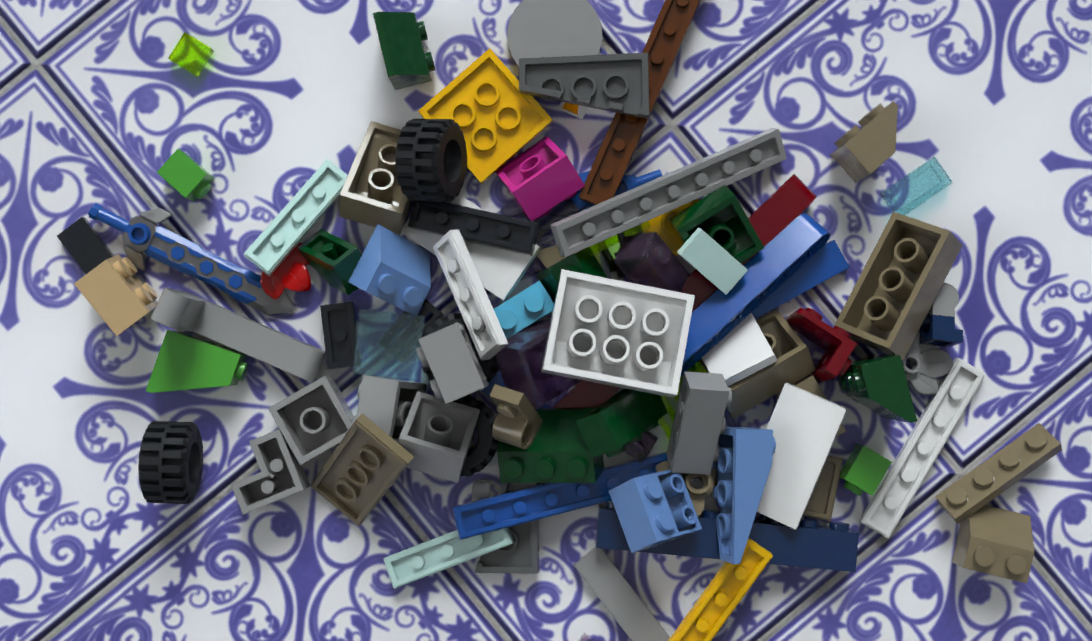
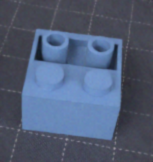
M670 469L632 478L609 490L631 554L656 547L702 529L681 473H672Z

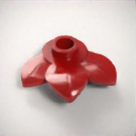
M303 243L297 244L270 277L262 271L260 283L264 292L271 298L277 300L283 293L284 288L295 292H305L311 289L310 275L305 267L310 263L297 249Z

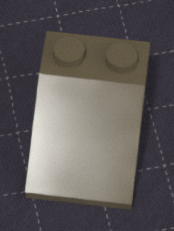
M373 121L370 122L339 195V217L372 227H377L379 224L401 235L413 200H409L402 193L401 186L397 180L395 155L398 137H400L401 132L400 129Z

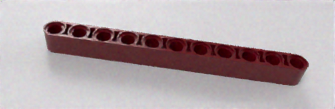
M795 174L748 217L764 247L817 197ZM754 254L753 256H751V257H749L748 259L744 260V261L741 262L740 264H742V265L744 266V265H745L749 260H751L756 254ZM695 269L673 291L695 295L693 312L718 288L712 282H708L704 275ZM580 380L553 408L598 407L610 399L620 387Z

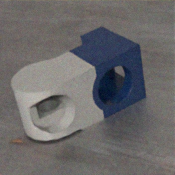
M942 284L920 327V344L952 347L963 343V330L955 329V307L959 302V294L951 284Z

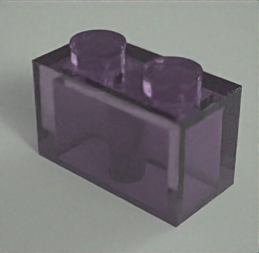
M657 232L625 236L614 259V262L627 278L635 284L682 292L689 274Z

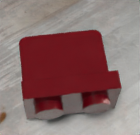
M799 308L789 315L786 321L793 330L825 350L815 367L816 371L810 375H813L819 384L830 379L834 380L837 375L843 376L852 362L848 357L857 343L849 339L851 335L838 326L831 327L823 322V317L815 310Z

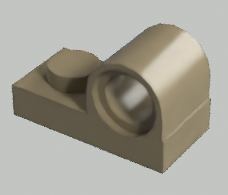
M495 384L489 396L496 404L499 413L493 424L492 436L495 440L525 450L532 444L543 420L524 393Z

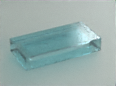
M934 156L882 191L880 195L892 212L906 215L953 182Z

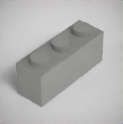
M684 371L666 453L672 473L710 475L713 462H717L719 457V435H723L725 431L724 413L726 407H730L732 401V390L727 386L723 374Z

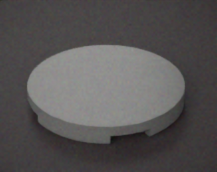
M523 0L514 10L508 24V48L518 68L519 58L599 55L602 44V27L596 11L587 0Z

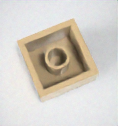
M119 254L106 259L74 283L116 336L152 311L158 303L155 300L158 298L155 290L147 282L142 284L135 275L138 271L134 264L127 257L121 258Z

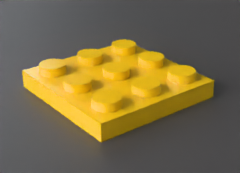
M490 48L418 110L423 119H452L455 123H458L466 143L467 169L481 184L553 122V119L533 96L520 93L518 79Z

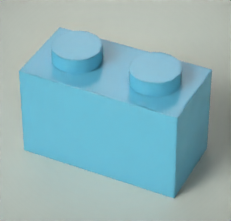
M539 280L494 308V311L508 340L552 313L554 303Z

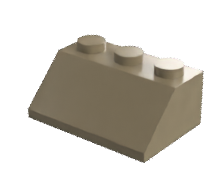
M777 309L760 317L756 322L778 361L728 386L732 390V401L730 407H726V411L732 419L782 391L785 383L792 385L816 371L808 347ZM701 358L697 364L703 373H709Z

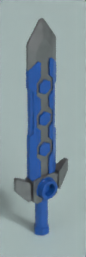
M97 203L91 207L88 213L89 218L95 221L99 220L124 233L122 236L123 243H125L123 249L134 266L142 271L145 270L146 254L184 274H189L229 294L231 297L267 315L287 313L294 310V306L285 290L277 300L264 292L260 283L261 275L229 262L203 249L200 245L162 226L156 225L157 223L161 224L172 216L171 213L161 208L140 212V216H135L130 221L104 209L103 206Z

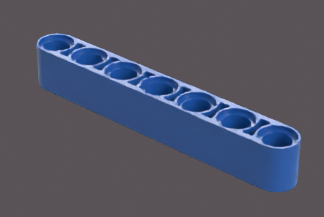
M807 213L799 215L771 240L764 249L759 251L744 265L748 271L727 295L720 289H717L695 309L691 315L681 377L684 371L692 368L821 250L829 240L830 233Z

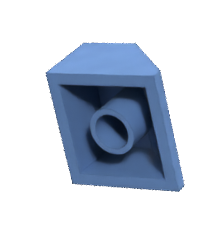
M378 224L348 282L417 316L431 288L430 252Z

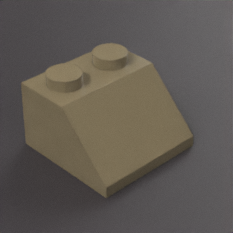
M984 505L961 522L952 563L962 568L1027 583L1034 556L1030 516Z

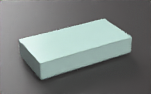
M699 227L677 251L679 255L725 295L748 271Z

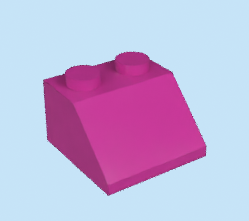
M548 136L526 149L495 172L530 221L545 217L554 206L563 200L573 198L578 190L585 186L568 156Z

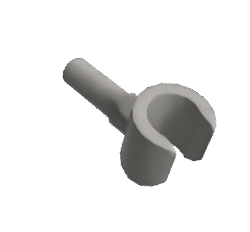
M478 479L474 481L471 502L480 500V498L490 497V480Z

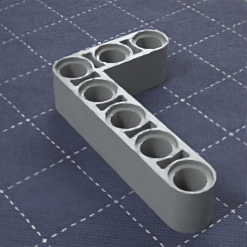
M164 288L151 317L152 320L176 330L193 331L311 382H314L326 355V352L181 290Z

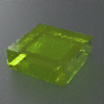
M184 32L168 59L198 77L214 50Z

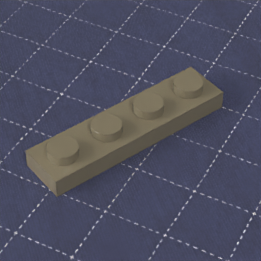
M1038 423L935 496L937 503L958 525L1062 450L1061 443Z

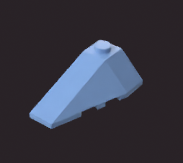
M725 426L724 434L719 435L718 439L719 457L717 462H713L712 469H716L718 481L717 486L713 487V499H717L721 508V513L716 518L720 560L731 564H740L772 466L776 442L772 429Z

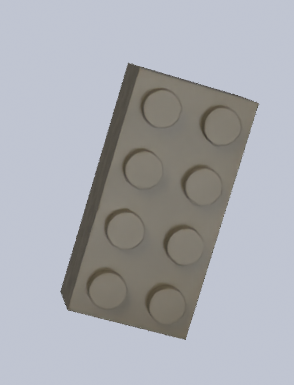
M893 212L834 326L847 331L851 335L850 339L889 355H900L901 360H904L963 245L949 230Z

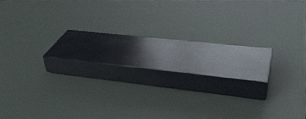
M414 201L408 227L444 236L449 230L459 229L464 241L533 256L540 224L447 202Z

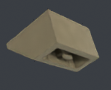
M894 101L885 108L880 103L858 121L861 126L860 129L855 125L834 143L838 148L830 155L855 183L873 173L895 153L898 105Z

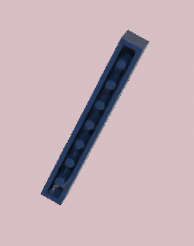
M606 502V506L598 505L595 536L596 548L630 551L613 502ZM703 510L702 515L698 516L702 527L701 530L639 552L720 559L716 518L721 512ZM767 516L766 521L754 520L749 538L772 553L773 557L768 564L856 572L859 533L849 529L850 524L830 522V527L817 526L818 521L801 519L798 528L795 530Z

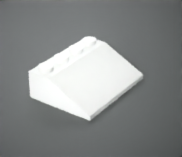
M562 269L541 372L674 397L678 394L695 295Z

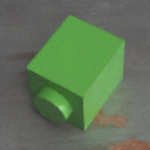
M177 149L156 172L181 195L193 202L197 198L202 199L212 187L210 183L214 180L210 173L180 149Z
M856 443L841 469L839 478L846 481L843 487L856 495L861 496L862 492L873 496L892 462L868 447Z

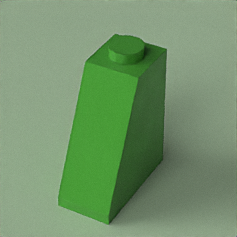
M167 330L146 391L157 393L237 385L238 381H243L247 374L249 363L245 361L248 355L177 330Z

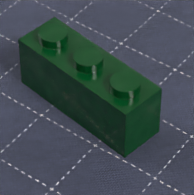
M623 389L578 419L576 423L592 457L606 453L607 458H610L625 451L624 445L640 440L643 437L641 432L644 433L659 426L658 420L665 416L668 411L660 395Z

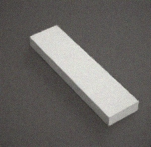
M459 229L449 230L433 246V249L481 360H488L508 345V341Z

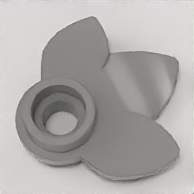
M919 332L904 360H902L906 379L913 389L920 394L931 395L938 393L936 378L950 371L953 366V360L945 351L934 349V345L920 344ZM907 359L911 362V370L906 367Z

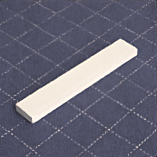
M960 358L953 360L952 368L945 374L938 386V393L933 394L859 522L882 536L890 538L986 374Z

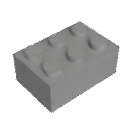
M455 323L418 339L421 347L416 348L423 367L431 368L435 379L430 380V384L438 400L443 398L445 403L448 404L489 386L464 325Z

